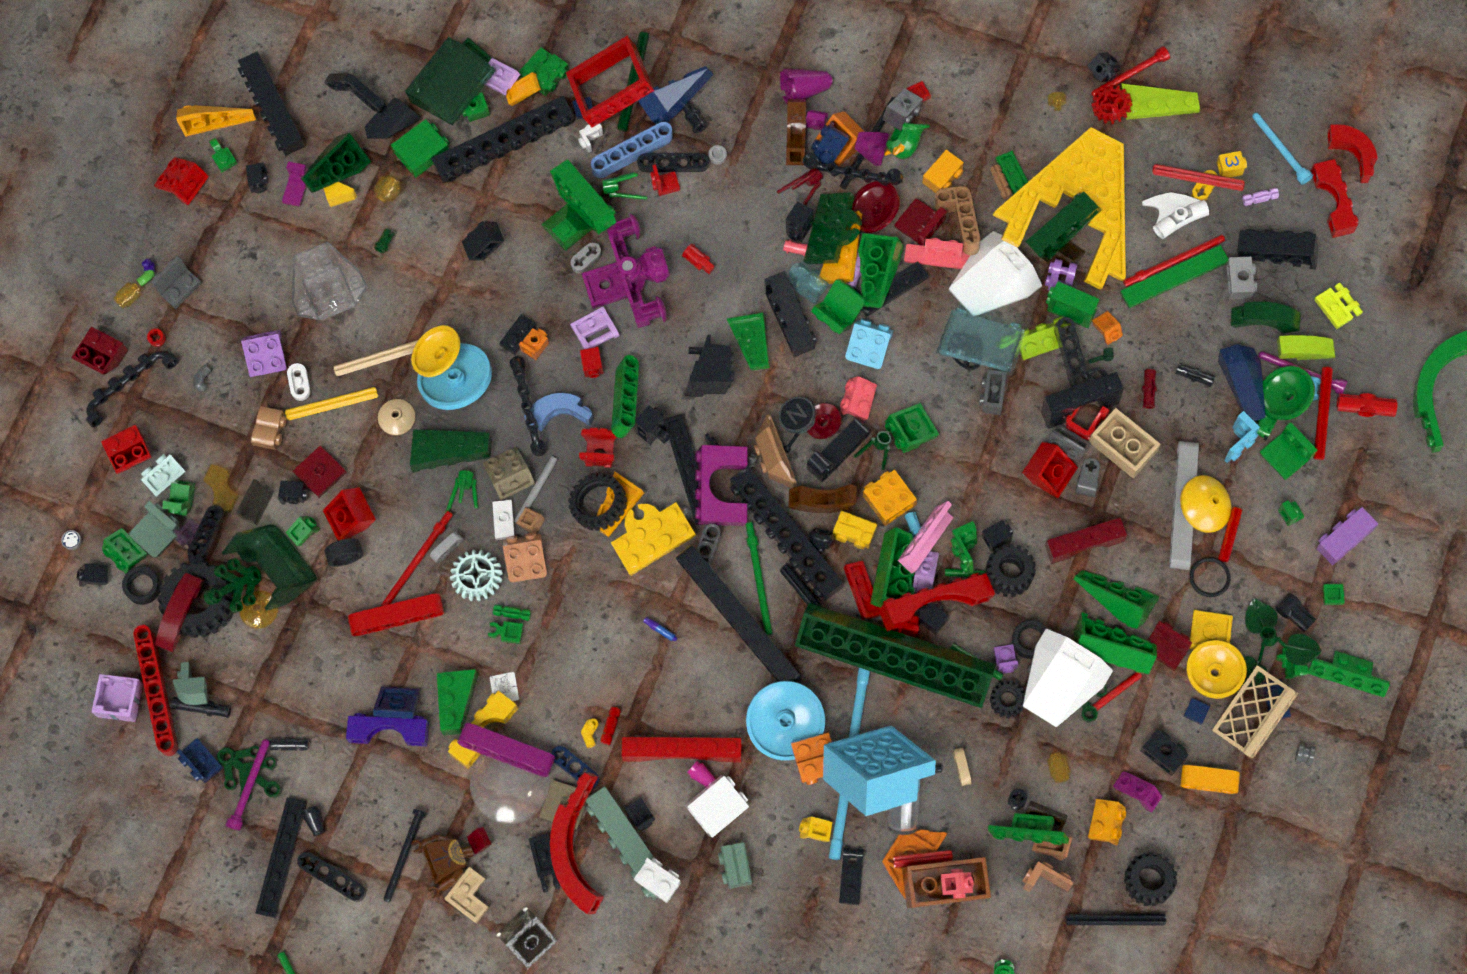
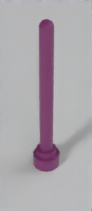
M1262 351L1259 353L1260 359L1280 367H1299L1305 370L1311 377L1321 380V374L1279 359ZM1332 379V390H1335L1337 394H1343L1348 381Z
M263 739L234 815L227 819L226 827L237 831L241 830L243 825L241 816L270 743L268 739Z

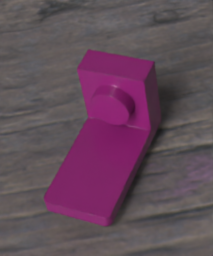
M288 161L286 169L290 176L282 202L283 204L299 207L306 188L301 177L308 169L304 164Z
M1125 771L1121 773L1113 785L1116 790L1139 800L1142 806L1151 813L1163 797L1154 785Z

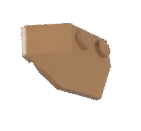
M768 414L755 438L756 445H753L754 451L757 456L760 455L762 472L767 473L769 479L787 487L795 488L797 487L796 479L771 414Z

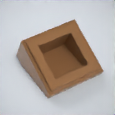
M525 507L516 524L530 533H538L545 519L541 514Z

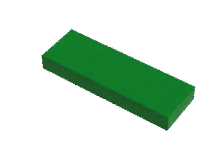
M1013 151L995 158L1014 195L1028 183Z

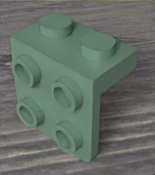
M149 501L144 506L149 513L131 530L129 536L153 558H157L182 530L177 525L179 522L172 515L167 517L164 514L165 510L158 503L153 505Z

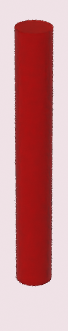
M1135 672L1092 706L1097 711L1142 678L1141 673Z

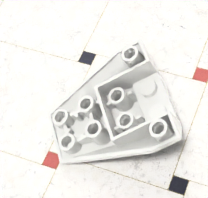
M994 231L980 241L979 252L976 255H970L949 287V291L973 317L1026 299L1042 287L1040 279L1030 261L1017 247L1001 240L1002 235Z
M1045 629L1035 646L1023 707L1057 727L1104 687L1113 670L1100 657L1073 640Z

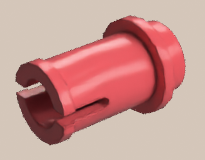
M792 239L785 240L783 251H786L787 254L791 252L805 256L808 244L793 242Z

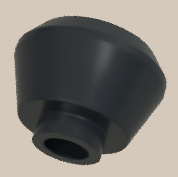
M814 528L809 532L811 544L820 552L829 549L835 540L834 534L826 529Z

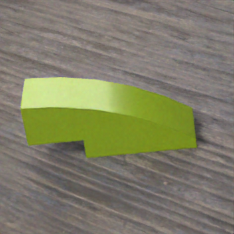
M1289 335L1279 336L1277 340L1279 359L1296 358L1297 360L1335 358L1334 343L1331 338Z

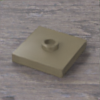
M552 780L539 818L553 823L559 804H568V798L571 793L575 792L576 787ZM586 802L579 813L574 830H578Z

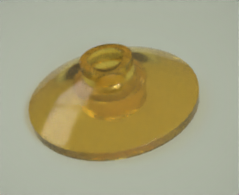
M255 591L253 593L256 598L255 604L246 606L242 600L243 609L239 613L242 621L247 626L261 629L269 626L276 619L278 604L271 594L265 591ZM256 605L261 606L258 611L254 610Z

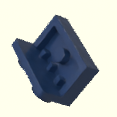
M830 121L828 126L824 125L819 140L815 139L811 146L812 153L824 164L834 162L849 140V135L836 129L834 122Z
M198 738L183 750H177V753L180 755L178 760L184 767L188 765L192 769L190 774L196 781L201 780L206 783L223 769Z

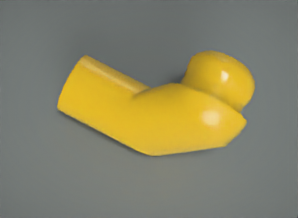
M594 718L587 720L581 730V735L587 748L596 745L593 734L598 727V721Z

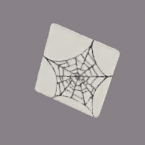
M514 672L490 676L492 693L496 694L499 690L511 701L519 700Z

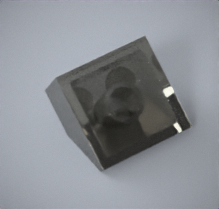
M526 906L496 934L527 969L557 942L554 936Z

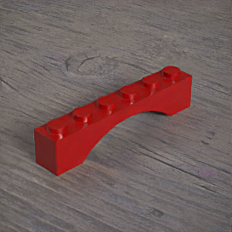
M976 573L965 580L958 578L948 585L941 583L936 585L934 589H921L917 594L907 593L896 600L889 598L883 602L878 611L886 630L890 631L905 626L916 610L931 602L953 600L974 606L988 602L995 595V592L987 574L979 575Z
M622 737L623 762H644L660 759L741 762L742 741L741 738Z

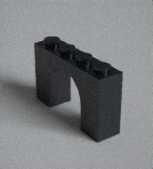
M1117 372L1045 396L1041 413L1047 428L1066 423L1067 416L1073 410L1085 404L1097 401L1100 409L1103 406L1109 408L1119 404L1124 388Z

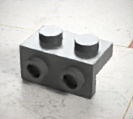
M1058 425L1051 432L1047 443L1058 445L1068 457L1077 462L1082 460L1091 446L1090 442L1061 425Z

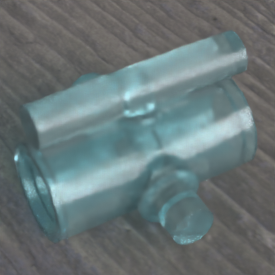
M799 261L791 267L788 273V279L793 289L813 304L818 302V297L824 293L828 286V283L819 277L820 272L818 270L811 271Z

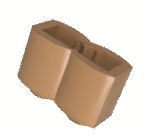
M260 406L251 439L253 446L276 450L277 445L280 446L282 441V434L280 432L287 422L284 412Z

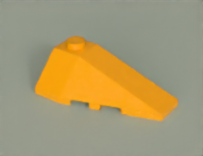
M188 105L177 109L176 119L186 137L255 121L256 116L252 109Z

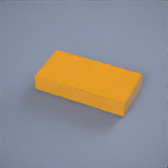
M532 72L516 81L506 91V98L510 106H514L541 90L535 73Z

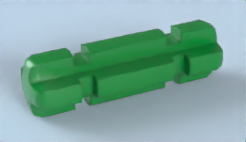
M495 604L493 607V615L495 616L503 615L507 618H521L529 621L531 617L529 609L521 610L520 608L503 607Z

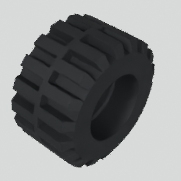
M1004 544L1001 545L1000 549L997 547L989 556L985 573L993 589H996L995 593L998 595L1000 592L1003 593L1004 597H1007L1008 594H1011V597H1015L1017 593L1021 595L1024 590L1027 591L1032 583L1036 572V563L1032 562L1033 556L1032 554L1028 556L1026 548L1021 550L1020 545L1013 547V544H1009L1006 547ZM1004 563H1012L1019 568L1021 575L1017 578H1008L1001 573L999 566Z
M1149 852L1145 855L1143 853L1139 857L1134 858L1129 864L1124 878V883H1126L1125 889L1126 892L1129 891L1131 899H1136V903H1144L1143 906H1157L1159 903H1164L1174 892L1177 885V872L1173 869V863L1170 864L1167 857L1165 859L1162 858V854L1157 853V855H1154L1153 852ZM1144 869L1157 871L1162 879L1161 887L1157 890H1148L1143 887L1139 880L1140 872Z

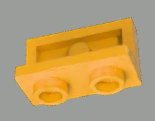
M1096 799L1088 838L1118 845L1122 836V824L1126 818V807L1116 801Z

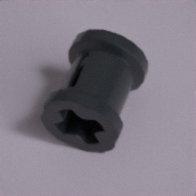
M1014 789L1009 795L1008 804L1012 809L1020 810L1026 804L1027 794L1022 789ZM1016 795L1020 796L1019 803H1015L1016 800L1014 798Z

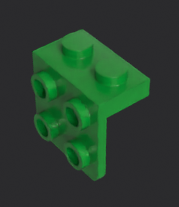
M837 279L823 302L815 305L811 312L816 315L818 320L830 326L832 331L841 334L851 328L865 305L866 299L844 281Z

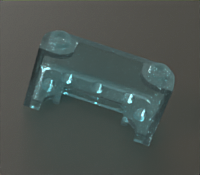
M956 308L955 311L951 310L936 353L1013 374L1025 330L1021 329V325L1013 322L1007 325L966 314L967 311Z

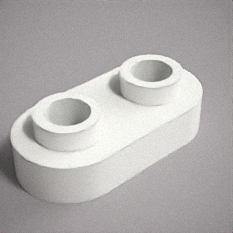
M296 363L291 365L287 371L289 386L293 398L303 401L310 396L311 392L308 374L302 364ZM296 373H301L299 377H295ZM300 390H304L303 394H298Z

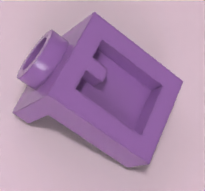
M1013 644L994 647L997 671H1003V673L1014 672V669L1018 667V661H1016Z

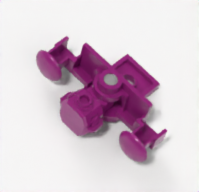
M629 213V218L620 221L616 220L617 223L607 229L616 262L582 273L591 306L595 309L628 298L638 328L650 325V320L662 317L665 323L667 320V310L662 299L655 296V301L644 304L641 293L645 288L646 280L656 283L666 281L667 277L670 276L668 266L660 247L654 246L646 249L638 259L628 255L623 238L636 234L638 240L641 235L637 218ZM603 282L610 283L607 289H601L600 285Z

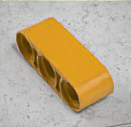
M1183 765L1180 786L1188 789L1237 794L1239 791L1240 772Z

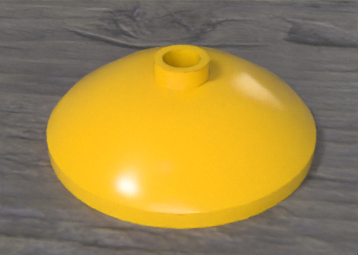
M445 325L437 326L427 331L418 340L413 349L411 358L413 369L423 377H434L448 370L459 354L460 337L453 328Z
M1206 475L1196 476L1184 485L1180 496V504L1183 515L1188 523L1195 529L1205 533H1212L1222 529L1228 523L1231 514V500L1225 487L1215 478Z
M1213 640L1200 644L1192 651L1187 661L1186 672L1190 684L1197 692L1209 698L1222 699L1233 695L1241 688L1246 678L1247 668L1245 660L1237 648L1227 642ZM1216 670L1218 675H1212L1211 671Z

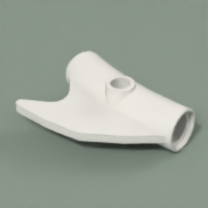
M1172 192L1157 195L1142 202L1143 206L1158 209L1159 217L1153 229L1161 239L1166 238L1184 225L1209 215V209L1205 200Z

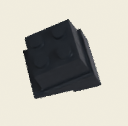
M708 334L703 347H688V354L700 355L698 361H695L685 390V396L703 397L704 394H726L727 389L731 388V382L734 380V370H731V364L734 362V353L731 352V346L711 344V334Z

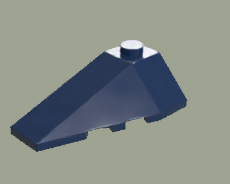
M707 66L685 74L682 80L674 81L673 79L668 81L669 85L663 88L654 87L653 92L638 101L655 124L661 122L668 123L714 74Z
M1237 344L1221 349L1219 351L1218 363L1241 412L1244 411L1253 421L1264 419L1266 415L1262 368L1254 348Z

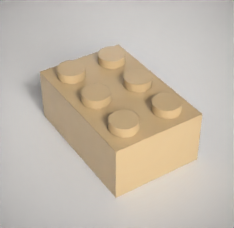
M1117 408L1094 431L1089 441L1091 445L1133 479L1158 452L1161 445Z

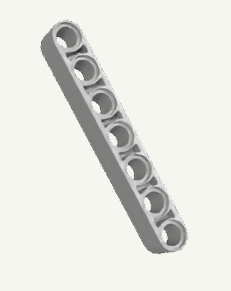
M1178 442L1169 568L1189 570L1191 564L1193 527L1183 515L1180 496L1184 485L1190 479L1197 476L1199 443Z

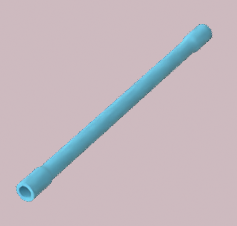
M862 668L858 670L857 689L849 737L859 735L866 688L870 676V671ZM841 794L839 795L834 833L829 852V858L834 860L841 859L843 833L849 802Z

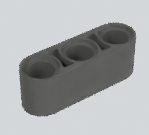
M716 524L705 526L696 549L710 567L721 541V531ZM714 531L717 533V536L710 538L707 534ZM709 549L711 553L705 556L701 554V551Z

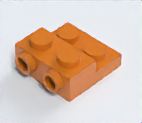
M829 732L791 743L802 783L806 782L807 785L817 783L818 778L823 777L824 745L832 743Z

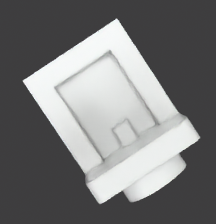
M600 123L593 128L588 124L579 131L580 138L578 141L583 149H587L588 153L592 152L590 141L603 135Z

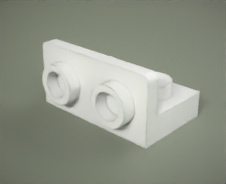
M646 858L645 864L635 876L634 881L665 903H668L681 884L678 879L679 875L670 869L667 872L661 868L663 864L655 858L652 860Z

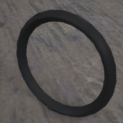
M1203 558L1197 561L1190 571V583L1193 589L1205 597H1217L1223 594L1231 582L1229 569L1222 561L1215 558ZM1204 562H1215L1226 572V584L1223 589L1216 593L1203 592L1194 582V571Z

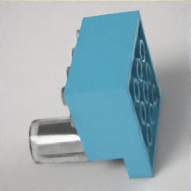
M891 725L825 744L823 780L865 816H871L888 810L887 828L895 834L909 835L917 832L919 829L920 779L935 775L936 760Z

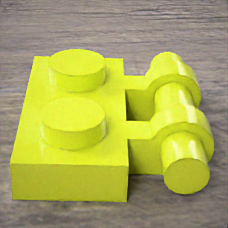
M1341 283L1334 287L1338 291L1337 293L1329 288L1314 299L1336 329L1353 319L1350 312L1353 311L1357 317L1363 313L1358 301H1354L1349 294L1350 291L1347 287L1344 288ZM1343 298L1348 305L1345 307L1340 299Z

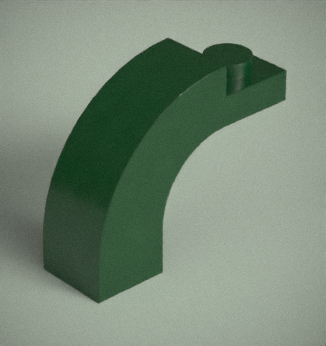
M1245 302L1244 306L1232 308L1230 326L1238 328L1251 325H1265L1273 327L1281 333L1300 331L1301 313L1289 306L1278 303Z

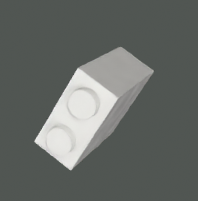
M720 775L684 805L708 836L712 838L749 807L746 804L748 799L741 791L738 793L734 789L735 783L729 776Z

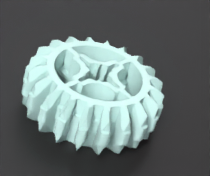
M472 550V555L465 552L466 557L459 556L460 563L454 562L453 565L456 568L450 570L454 574L450 576V580L454 581L452 587L457 588L456 593H462V598L464 599L468 595L470 601H473L474 597H476L477 601L480 602V596L488 599L487 593L494 595L493 588L499 589L497 583L502 582V578L499 576L503 573L502 570H498L501 565L496 563V557L491 558L489 552L485 555L483 550H480L478 554H476L475 550ZM478 562L488 565L491 570L479 568ZM471 564V568L468 571H464V573H462L463 570ZM476 569H477V572L479 573L478 578H477V583H476L475 578L473 577V576H475L474 574L476 573ZM489 580L485 586L481 587L483 581ZM461 581L472 582L474 589L466 587Z

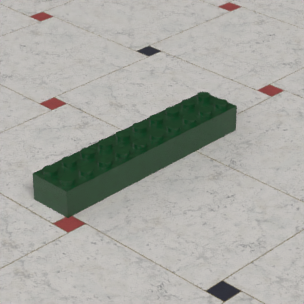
M811 603L808 604L803 614L795 643L796 647L979 708L983 707L996 664L893 630L887 631L884 627Z

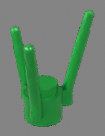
M632 172L616 178L602 180L604 194H609L610 198L622 197L647 200V196L616 193L619 190L618 182L637 177L638 173Z
M459 471L446 511H450L458 487L460 488L458 502L462 503L464 489H470L471 486L474 507L478 508L477 480L473 479V472Z

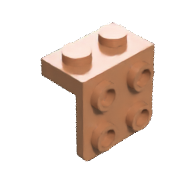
M533 532L526 534L525 537L509 536L506 540H503V551L510 582L542 578L547 575L541 534Z
M1038 862L1034 869L1029 868L1022 881L1025 883L1023 889L1028 892L1032 890L1039 876L1066 891H1069L1073 885L1069 875L1063 872L1057 873L1053 870V866L1046 862Z

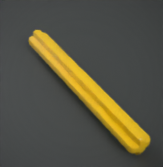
M372 387L287 409L285 414L288 420H293L378 397L377 389Z

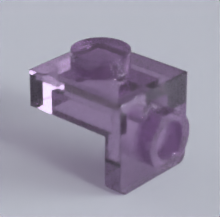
M191 518L179 532L177 530L173 532L177 536L175 540L182 547L185 545L189 547L199 524Z

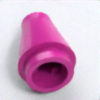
M696 761L687 772L690 778L705 787L716 780L703 762Z

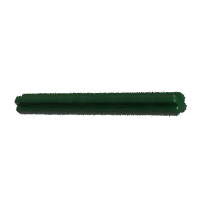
M647 32L639 33L636 45L642 62L649 39ZM633 62L627 87L639 80ZM633 104L621 110L617 125L619 131H627Z

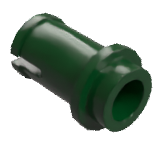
M384 229L380 239L375 242V250L380 253L388 251V245L395 236L394 232Z

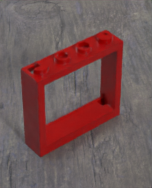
M628 35L566 72L582 117L591 128L654 91L637 47ZM630 56L640 80L588 110L580 85Z

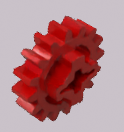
M1110 85L1108 90L1103 87V92L1097 91L1098 97H1093L1092 109L1094 116H1097L1099 121L1103 119L1105 124L1108 120H1111L1112 124H1114L1115 120L1121 122V117L1127 118L1126 112L1130 113L1131 106H1133L1130 93L1127 94L1126 89L1121 90L1120 86L1113 89V86Z

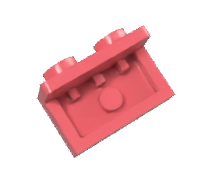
M859 376L849 379L845 385L844 398L840 403V414H850L861 420H867L877 384Z

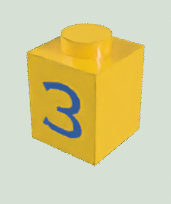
M1241 151L1221 154L1216 162L1219 175L1224 177L1242 176L1245 168H1247L1246 158L1242 157Z

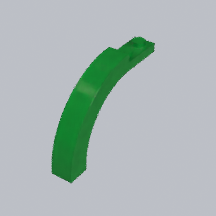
M1467 331L1456 334L1440 344L1426 360L1415 382L1413 392L1415 418L1423 417L1421 423L1423 429H1426V443L1428 447H1431L1432 453L1440 452L1444 446L1433 406L1434 383L1443 367L1456 358L1467 355Z

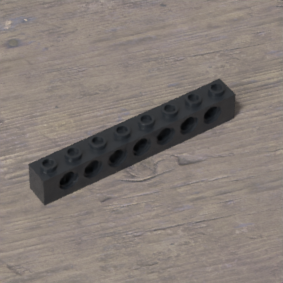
M563 95L431 159L442 183L452 182L458 176L468 174L479 166H485L496 158H502L512 150H519L529 142L533 143L544 135H550L561 127L569 126L575 121L574 115ZM551 116H557L555 119H550ZM537 123L541 124L539 127H534V126H533L534 124H537ZM520 131L524 132L522 135L517 134ZM503 139H508L505 143L500 142ZM486 147H491L488 151L484 150ZM469 155H475L471 159L467 158ZM452 163H458L457 166H451Z
M749 466L730 479L731 486L729 488L735 496H740L743 500L741 503L747 504V511L751 510L753 512V518L757 524H762L766 528L765 533L767 536L778 543L776 546L783 555L787 554L790 558L788 561L794 569L798 568L802 573L800 576L806 584L810 583L813 586L812 591L819 599L822 598L826 601L843 588L842 580ZM747 488L755 490L752 494L744 492ZM763 502L766 504V507L759 509L756 505ZM770 517H776L778 521L776 523H770L768 519ZM787 531L790 535L787 538H783L780 536V533ZM794 546H800L802 548V550L798 553L793 552L791 549ZM807 560H810L814 563V565L812 567H806L803 563ZM818 575H823L826 579L823 582H818L815 578Z

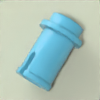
M910 512L905 515V519L910 529L909 533L914 538L921 529L917 513Z

